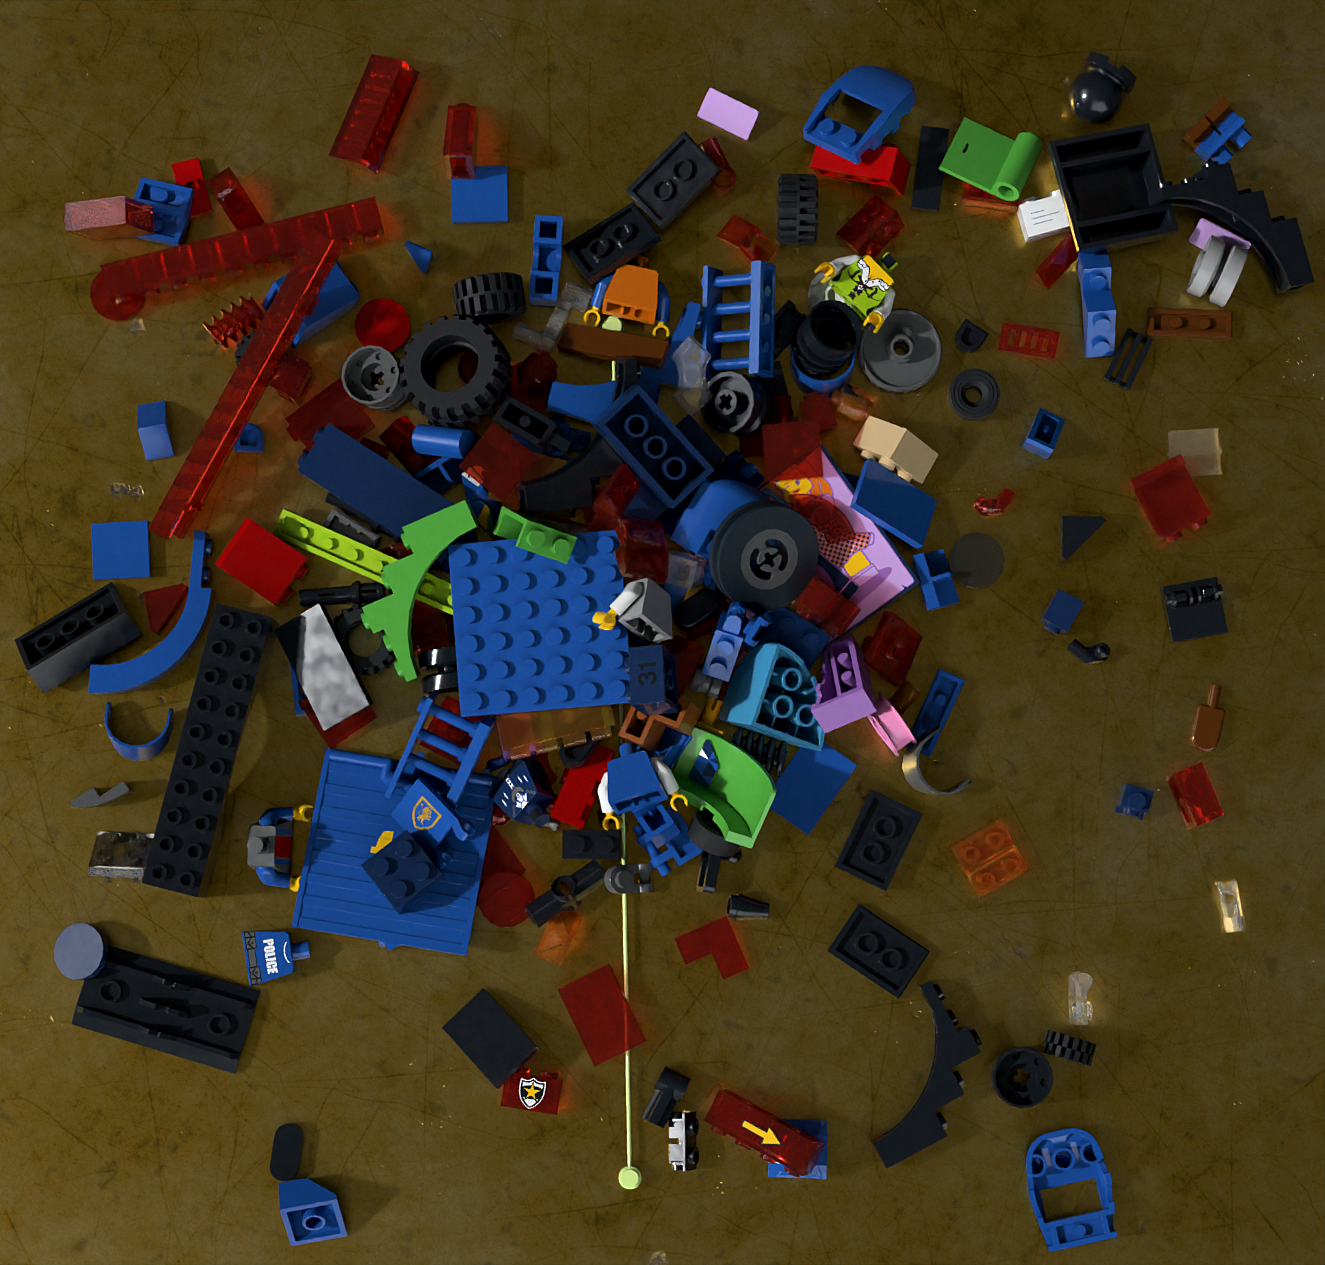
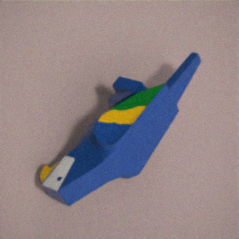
M479 465L471 466L461 474L466 500L469 499L480 527L493 541H499L500 538L493 534L492 531L502 508V503L493 491L483 486L484 477L482 472L485 469Z

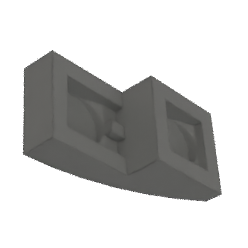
M123 781L104 794H101L98 788L92 787L69 803L73 808L98 807L122 799L134 791L128 782Z

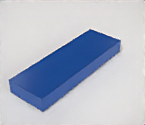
M940 668L911 729V733L916 739L925 731L938 725L941 726L942 729L930 737L922 746L920 754L929 758L965 682L964 679Z

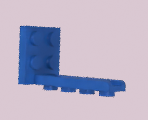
M787 607L765 612L760 616L757 614L750 619L743 630V633L747 635L744 639L746 644L743 648L751 652L763 643H779L795 652L805 662L804 665L810 671L831 638V635Z

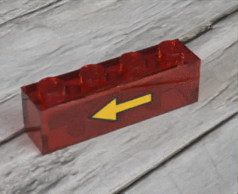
M729 1089L718 1091L704 1119L705 1122L711 1125L710 1129L722 1136L728 1134L736 1139L735 1143L747 1150L753 1148L759 1151V1156L763 1160L772 1164L778 1162L784 1165L785 1172L798 1178L800 1175L806 1176L811 1174L826 1144Z

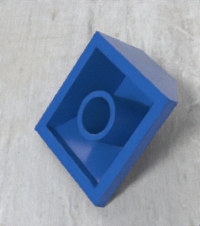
M308 1178L278 1183L280 1212L291 1246L348 1236L336 1194Z

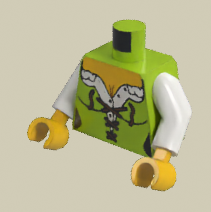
M885 253L877 262L868 254L863 257L857 254L841 257L831 262H823L814 270L815 273L818 271L824 273L825 278L821 280L823 284L830 279L828 285L853 308L864 321V326L867 323H872L876 327L873 332L877 333L884 320L891 313L895 292L892 288L895 282L888 274L898 263L889 253Z

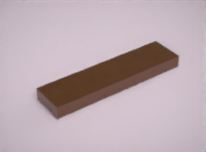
M566 323L557 347L561 352L617 362V356L629 355L635 357L636 362L638 361L642 367L662 370L671 345L666 340Z

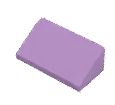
M709 88L697 117L747 141L759 118L760 112L713 88Z
M1201 218L1189 238L1191 244L1201 249H1204L1211 235L1222 238L1226 244L1224 254L1235 244L1249 249L1251 246L1249 241L1205 218Z

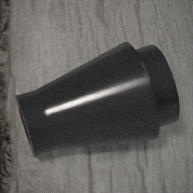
M740 893L729 895L726 916L733 918V921L767 920L770 904Z

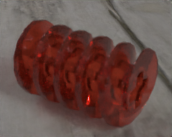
M249 292V300L242 295L238 297L240 306L233 302L229 303L230 313L223 308L220 309L221 319L212 315L213 325H209L205 321L202 322V325L217 346L220 344L226 349L229 348L227 338L237 342V331L246 336L248 334L246 325L256 329V318L263 323L266 322L264 313Z

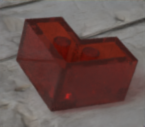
M817 575L812 578L794 602V605L798 607L795 611L798 615L808 622L812 618L815 621L821 622L820 629L832 638L836 634L842 637L862 610V608Z

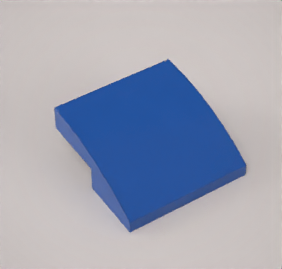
M141 177L134 200L149 206L135 208L127 229L128 235L181 248L190 219L194 190ZM132 201L135 207L145 206L140 203Z

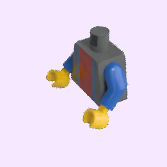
M296 804L293 809L292 807L268 808L263 812L257 823L250 825L247 843V864L256 870L262 883L283 888L290 886L292 891L298 892L301 875L290 877L292 819L306 822L312 821V817H305L304 815L307 808H313L312 805Z

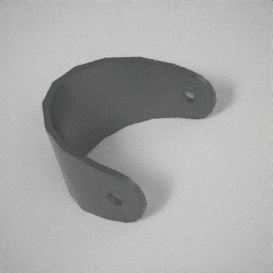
M940 725L920 734L915 739L916 744L910 743L903 756L902 769L906 781L915 790L924 794L952 795L968 787L972 781L967 779L951 788L938 791L925 781L919 768V754L922 746L930 737L942 729Z

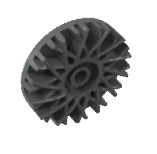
M899 308L891 310V313L884 320L877 333L873 332L876 328L875 325L868 323L863 330L864 336L858 346V358L863 374L868 376L871 383H875L877 388L881 387L886 392L892 391L894 394H897V392H914L916 389L925 386L932 379L940 366L943 350L940 335L928 318L916 311ZM899 346L903 347L905 349V354H896L895 348Z

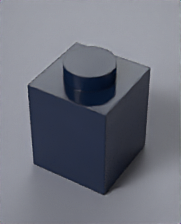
M1058 589L1040 619L1045 624L1043 628L1055 635H1059L1060 632L1066 634L1084 602Z

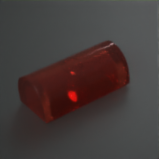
M964 181L961 206L1017 213L1019 198L1015 201H1006Z
M626 463L616 468L593 504L595 513L603 520L615 521L620 519L641 487L640 482Z

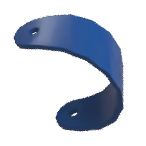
M790 343L792 378L803 393L811 398L824 400L836 397L840 389L844 385L849 384L853 375L856 350L852 353L851 366L843 375L836 379L822 381L812 379L800 371L796 366L792 343Z
M107 702L104 715L105 728L115 750L123 757L134 761L149 760L161 753L169 742L173 729V708L169 709L167 723L163 732L155 740L144 745H130L119 741L112 735V703Z

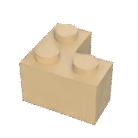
M870 415L853 443L856 448L862 451L860 454L865 460L870 458L874 461L878 460L887 469L896 470L895 474L909 483L911 480L923 483L939 455L908 429Z

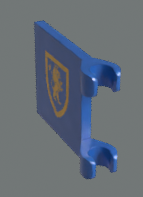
M422 777L415 781L391 813V816L405 830L407 829L415 841L430 855L432 862L439 870L443 869L446 865H450L454 859L449 851L439 847V844L453 828L456 837L462 841L466 840L468 836H472L476 831L475 825L460 817Z

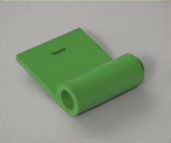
M964 117L939 170L1003 200L1015 201L1023 190L1043 144L1039 137L1032 132L1019 133L1016 139L1012 140Z

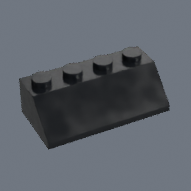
M110 582L15 639V643L27 672L41 691L46 693L52 688L58 687L62 682L75 674L83 672L91 664L108 657L112 652L125 644L131 643L142 634L115 585Z

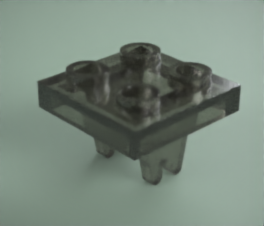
M98 831L88 866L89 876L105 877V883H111L112 877L133 878L134 884H140V878H143L154 834Z

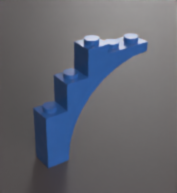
M693 302L685 304L679 323L668 340L671 348L663 369L641 367V377L638 379V385L656 404L661 391L660 388H657L658 383L684 391L691 390L692 386L697 385L700 370L696 369L698 362L687 360L688 355L692 356L696 346V340L693 339L695 328H700L703 319V313L700 312V304ZM616 380L598 385H571L551 382L543 410L592 423L610 406Z

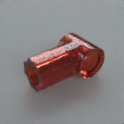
M716 137L701 142L699 146L723 170L718 176L726 175L731 179L729 185L720 186L715 178L711 183L712 190L720 196L729 195L735 189V171L730 167Z

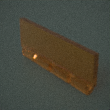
M611 705L511 713L495 717L503 751L509 750L511 760L531 756L529 745L532 744L535 746L537 755L559 750L557 738L563 739L565 748L587 743L585 736L587 731H590L592 741L612 737L610 726L615 725Z

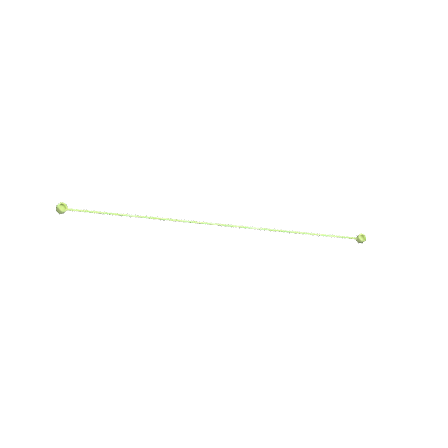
M609 316L604 320L602 329L624 333L625 325L620 317ZM612 361V381H615L617 376L616 362ZM615 507V530H620L619 510ZM619 704L620 733L623 726V704ZM619 736V745L621 746L624 744V739ZM622 813V865H626L625 813ZM622 894L628 1166L621 1169L619 1183L625 1189H635L641 1183L642 1176L640 1170L632 1166L627 894Z

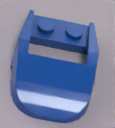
M870 65L853 68L822 94L803 128L804 139L858 165L862 162L861 154L868 148L875 151L883 144L882 139L889 132L895 133L901 126L899 121L904 114L910 112L915 103L916 93L914 87L907 78L885 68ZM841 92L883 111L865 134L825 116L826 110L830 104L833 105L839 99Z
M1067 1128L1045 1133L1031 1144L1027 1152L1028 1193L1033 1211L1050 1252L1117 1237V1231L1114 1230L1113 1226L1115 1204L1112 1194L1113 1183L1111 1174L1106 1168L1103 1160L1104 1156L1098 1142L1091 1134L1081 1129ZM1095 1178L1102 1209L1047 1221L1040 1190Z

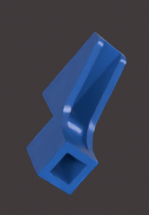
M1107 251L1095 254L1078 252L1077 273L1082 295L1086 358L1114 356L1116 307L1111 293L1112 267Z

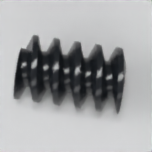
M739 727L735 731L731 742L750 754L761 765L765 764L769 774L776 768L777 777H780L788 753L786 751V742L782 741L778 747H775V738H771L765 744L763 734H760L754 740L753 731L750 730L744 737L743 728Z

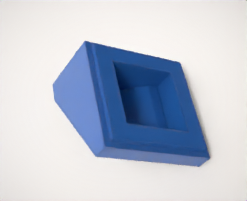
M406 241L405 247L421 272L426 274L434 259L432 252L411 241Z

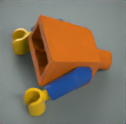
M637 256L633 258L632 265H622L616 272H611L597 283L590 303L592 309L584 314L585 323L588 322L589 316L595 313L597 315L595 327L599 326L602 322V315L599 311L602 308L603 314L653 325L655 320H657L658 323L652 331V336L656 339V330L663 328L666 331L665 340H667L670 332L668 327H666V321H669L671 299L664 283L658 281V272L648 269L650 263L648 258Z

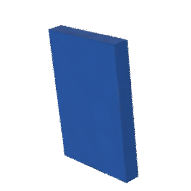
M870 458L864 463L850 507L911 546L919 549L924 544L937 500Z
M823 742L821 751L800 747L775 783L777 792L770 809L809 835L857 765L825 742Z

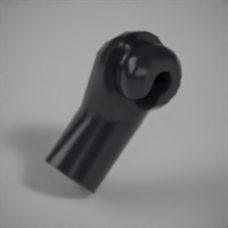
M1074 639L1066 649L1086 665L1102 663L1108 659L1110 654V647L1106 643L1085 647L1077 639Z

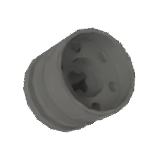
M368 345L358 348L349 355L343 365L341 377L344 389L351 398L374 411L386 412L396 409L407 398L403 391L404 387L400 383L399 375L403 373L399 368L400 358L379 346ZM380 377L384 381L383 385H380L378 381Z

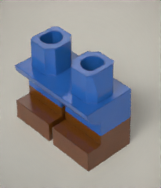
M1224 97L1182 138V141L1205 162L1211 159L1212 161H1218L1219 165L1228 163L1234 156L1224 146L1229 139L1241 149L1252 138V135L1243 126L1246 120L1239 117L1229 107L1231 104Z

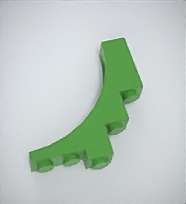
M469 499L402 527L404 531L401 534L402 541L407 550L412 549L413 554L382 567L384 573L381 574L384 586L387 590L391 589L393 594L362 607L364 613L361 614V618L366 629H371L373 634L384 629L386 635L383 636V641L389 652L393 650L397 659L394 662L396 671L400 678L405 677L406 682L421 676L414 656L411 633L413 608L419 588L429 568L448 545H451L465 533L480 526Z

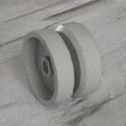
M1211 235L1194 264L1187 292L1201 297L1206 293L1211 284L1210 302L1224 307L1239 279L1249 251L1235 244L1224 254L1226 248L1225 240Z

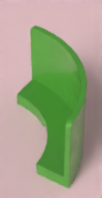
M695 726L691 734L693 738L678 758L672 771L680 787L678 791L688 798L689 804L701 811L707 808L714 814L712 820L721 829L726 841L752 849L776 795V785L767 770L742 748L713 732ZM707 739L710 741L719 765L708 788L689 779L691 770Z

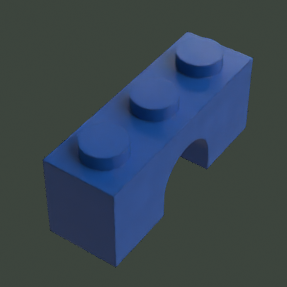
M535 215L533 264L529 287L530 304L558 306L564 235V217Z

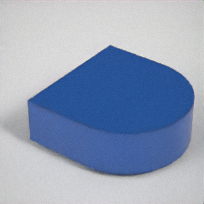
M252 423L241 425L235 433L234 451L264 453V434L262 430Z

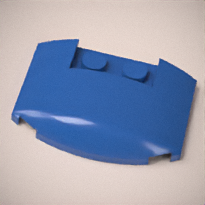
M706 478L697 487L669 538L709 560V550L713 536L719 525L731 512L752 501L775 500L761 490L740 481L727 478L710 481V478ZM768 539L766 541L767 543L778 549L777 542L775 539ZM750 562V567L753 573H759L762 571L760 568H758Z

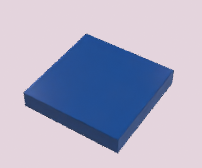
M507 166L451 167L452 224L509 223Z
M149 521L91 523L93 580L151 578Z

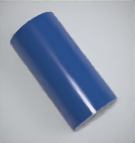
M419 424L412 434V446L418 454L464 459L476 438L472 431L466 429Z

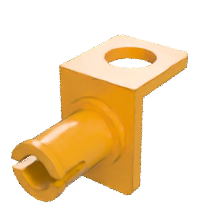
M707 697L701 717L697 720L695 726L723 737L724 732L717 730L718 727L715 726L723 701L718 700L714 710H711L715 699Z

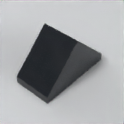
M1062 516L1059 519V560L1062 563L1066 561L1106 520L1103 517Z

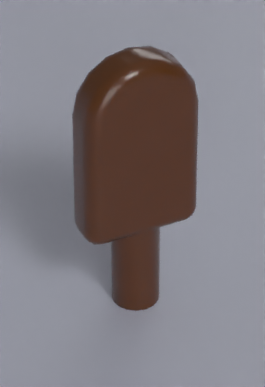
M1211 684L1207 705L1199 704L1197 706L1191 732V742L1201 752L1214 750L1220 740L1226 712L1224 709L1218 708L1222 686Z

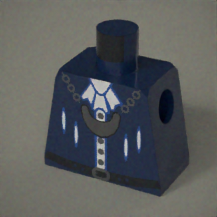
M520 756L488 793V796L514 821L527 825L534 823L535 826L540 827L545 825L550 819L545 809L554 800L555 794L541 763L537 760Z

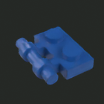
M671 805L667 806L665 810L681 833L665 843L668 850L662 854L641 824L632 828L638 837L636 841L639 846L645 848L651 858L649 862L653 868L658 869L662 877L672 871L666 862L670 858L674 857L678 866H681L703 852L702 849L688 837L689 827L679 811L674 810Z

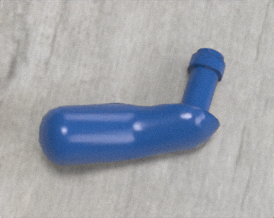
M503 754L500 757L490 759L486 763L487 767L484 769V773L490 774L491 771L498 770L510 762H505Z

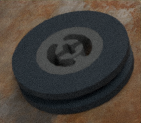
M773 500L752 501L731 512L716 530L709 550L710 572L720 591L734 602L741 601L746 609L752 611H774L792 603L809 586L818 564V540L810 523L801 514L785 504ZM768 539H775L777 542L778 549H776L766 541ZM750 562L758 568H760L762 571L759 573H753L750 567Z

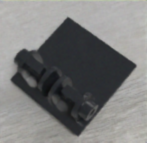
M1217 577L1161 587L1172 643L1228 632L1221 600L1223 589L1222 585L1218 584Z

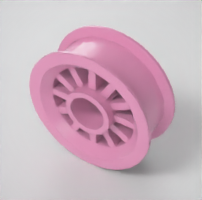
M879 692V698L875 700L877 712L866 717L890 750L896 756H899L898 751L910 742L916 744V740L895 708Z

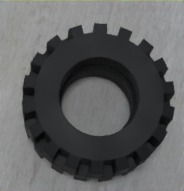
M781 174L778 179L777 240L780 245H814L817 240L818 179L815 174Z
M510 272L481 274L465 278L452 287L456 314H462L465 320L468 316L477 318L480 323L493 324L515 319L527 312L521 275Z
M364 603V605L354 604L349 609H343L341 611L342 614L339 616L336 615L333 620L334 626L358 674L365 677L373 674L378 675L383 673L384 669H389L393 665L392 662L396 659L393 650L389 652L383 641V636L386 635L384 629L379 631L381 634V644L374 654L361 657L351 651L348 644L349 635L355 627L364 624L361 618V614L364 613L362 607L368 605L367 603Z

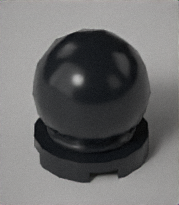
M1091 52L1083 62V66L1087 71L1079 74L1070 85L1067 97L1069 108L1074 117L1087 125H1100L1109 122L1121 109L1123 103L1122 92H1131L1137 80L1136 76L1124 65H1121L1118 69L1107 63L1110 57L1096 52Z

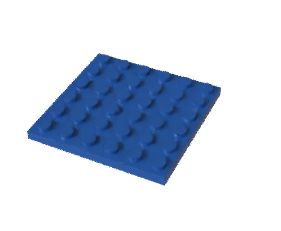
M620 530L572 534L577 537L568 564L515 546L518 539L448 545L461 717L629 703L626 697V686L630 685V676L625 670V657H629L628 648H630L628 629L618 621V615L615 616L616 623L611 630L600 629V624L594 623L592 620L594 614L598 611L607 613L611 609L610 605L624 590Z

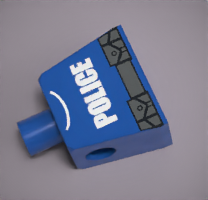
M242 932L249 986L258 985L297 972L295 960L311 958L309 941L293 943L291 932Z

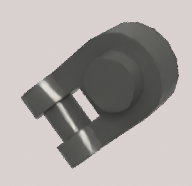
M652 864L611 866L604 876L605 886L608 891L614 894L653 892V883L650 884ZM634 873H639V884H634Z

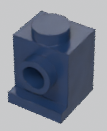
M1123 784L1114 812L1142 820L1144 814L1149 812L1154 791L1130 784Z

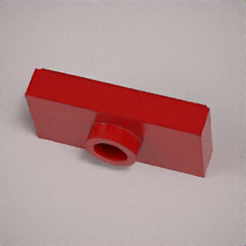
M194 158L171 164L176 185L194 190L190 219L213 213L200 159Z

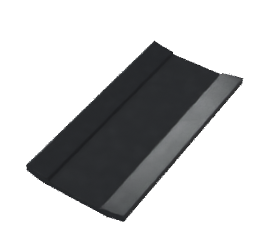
M108 945V953H106L104 959L106 960L104 968L96 976L84 980L71 1024L235 1074L261 991Z

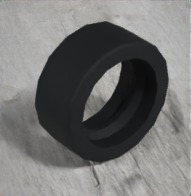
M707 808L703 811L698 809L688 828L690 840L697 847L710 854L725 857L734 855L740 845L724 839L721 829L712 820L714 817L712 812Z

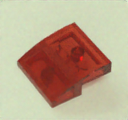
M619 515L612 522L621 545L614 551L622 577L650 578L653 581L665 582L668 579L669 570L668 548L661 521Z

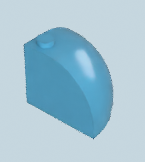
M767 642L754 648L735 671L726 691L718 720L742 727L747 731L751 730L759 735L763 734L768 738H775V740L780 742L784 741L787 744L810 750L821 751L825 733L811 712L812 704H816L818 696L815 691L818 682L804 665L805 662L795 652L779 643Z

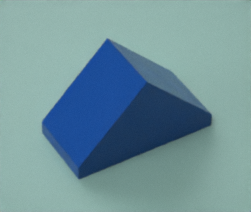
M166 401L137 405V429L146 460L150 461L175 456Z
M1039 408L1021 448L1048 459L1055 448L1065 419Z

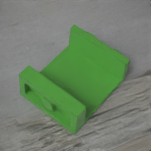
M504 506L500 510L492 531L493 534L509 540L518 539L515 545L518 548L568 564L577 540L576 536L550 522Z

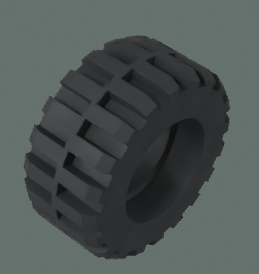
M453 314L452 319H448L445 315L438 317V322L434 324L430 321L423 325L425 328L420 333L416 331L411 336L413 342L411 345L406 344L403 350L406 357L400 359L399 368L403 373L399 377L400 383L404 387V393L422 415H425L429 421L435 424L440 423L443 427L452 428L455 424L460 429L467 428L469 422H472L474 425L482 423V417L486 415L491 417L496 413L494 408L498 404L502 405L506 398L504 396L505 391L509 392L512 382L508 377L513 376V367L510 364L512 359L509 352L492 329L484 322L480 323L477 318L468 316L465 320L462 314ZM459 352H473L478 355L476 373L468 384L450 392L436 390L435 376L444 360Z

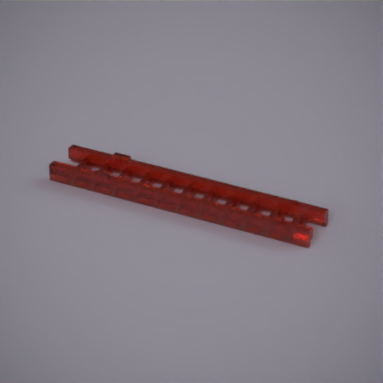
M312 229L149 525L148 530L165 540H169L172 534L180 539H184L199 511L203 510L205 506L203 503L303 321L306 316H312L321 299L318 297V294L347 244L346 242L329 232L324 235Z

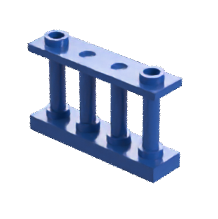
M761 260L751 261L750 273L724 276L723 270L703 266V276L701 279L703 288L701 360L699 363L701 378L710 380L721 373V370L749 368V374L762 378L773 377L776 265ZM751 284V298L749 301L722 303L723 287ZM750 312L749 329L722 331V315ZM750 340L748 357L721 359L722 342Z
M433 690L428 697L423 696L418 705L417 712L421 714L396 771L391 770L386 778L384 785L388 789L385 797L390 799L397 788L406 793L409 791L414 783L402 778L407 764H410L447 782V786L451 788L447 796L443 794L441 797L455 811L496 719L489 715L484 716L481 722H472L434 704L439 692ZM429 714L468 732L469 736L473 738L470 746L465 745L461 747L424 729ZM418 739L458 757L457 761L462 763L459 770L451 772L413 754Z

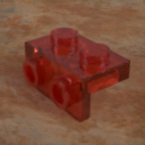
M874 195L836 234L843 243L854 250L859 256L863 257L868 254L873 259L893 238L899 235L905 224L894 208L877 195Z

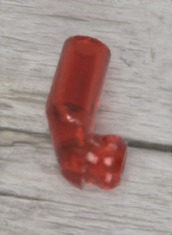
M1005 487L997 498H977L974 502V509L982 516H998L1004 512L1016 494Z

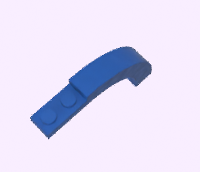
M194 530L188 598L182 615L174 629L158 646L138 658L119 664H91L88 693L94 695L118 694L149 685L175 669L194 649L210 619L216 592L212 588H205V583L209 584L211 577V568L207 567L208 555L212 556L213 539H209L210 534L206 531Z

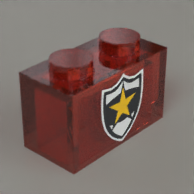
M521 1067L504 1083L500 1106L554 1115L558 1114L563 1079L558 1078V1073L541 1070V1075L529 1074L530 1068Z

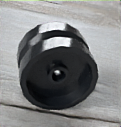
M732 371L722 372L711 378L705 386L700 400L701 413L708 426L714 431L739 437H751L763 431L770 422L774 410L773 395L766 383L759 378Z
M455 645L440 647L418 654L419 669L423 671H438V673L426 675L421 679L423 694H431L433 690L438 691L439 694L459 691Z

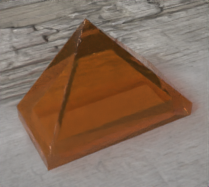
M563 911L551 919L533 955L559 967L584 916L575 911Z

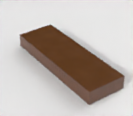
M1149 307L1147 309L1146 337L1231 340L1233 311Z

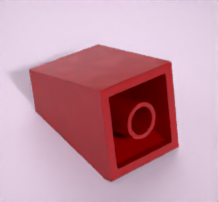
M247 517L215 565L279 607L281 603L285 605L294 592L291 588L296 580L302 581L308 573L310 567L307 564L310 560Z

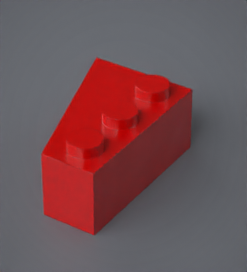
M882 142L883 144L875 151L868 148L860 155L862 162L858 165L816 145L811 168L819 176L851 184L853 181L869 183V188L878 190L879 185L893 188L896 191L895 195L904 196L911 163L897 148V145L889 142Z
M599 744L584 766L577 769H564L559 784L563 785L559 796L555 795L548 808L549 811H552L551 818L584 830L598 795V787L604 773L607 772V764L612 760L615 750Z

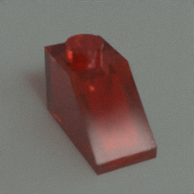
M230 167L206 181L241 237L265 223Z

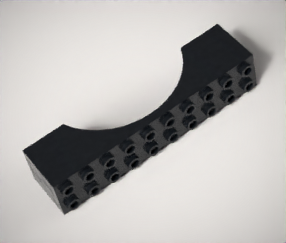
M216 603L144 871L143 884L194 897L207 898L222 843L224 810L236 756L252 705L266 677L276 639L274 630L280 624L272 617Z

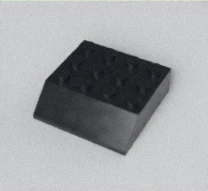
M1149 123L1047 143L1077 252L1095 254L1164 240L1179 231L1172 205L1150 207L1147 195L1154 192L1158 184L1165 182Z

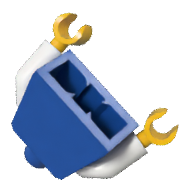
M624 743L619 747L621 757L608 762L607 772L604 773L598 787L601 809L603 813H606V817L602 822L605 830H610V819H614L616 828L620 829L623 821L619 814L667 800V794H670L672 797L670 804L674 810L678 811L674 804V800L677 797L683 798L685 805L688 806V798L679 793L678 789L680 787L671 769L657 757L650 758L646 751L637 752L634 743Z

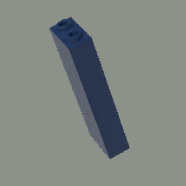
M330 423L325 428L321 426L313 437L314 446L310 452L305 450L297 462V465L300 466L297 471L301 475L400 539H402L401 534L404 533L403 526L454 505L448 499ZM462 536L456 539L451 545L457 544ZM448 547L435 560L442 566L449 556Z

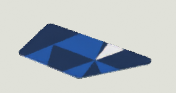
M708 739L705 740L689 775V779L706 788L709 787L719 766Z

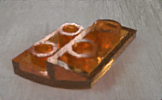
M999 818L949 846L980 899L1029 871L1020 852L1013 844Z

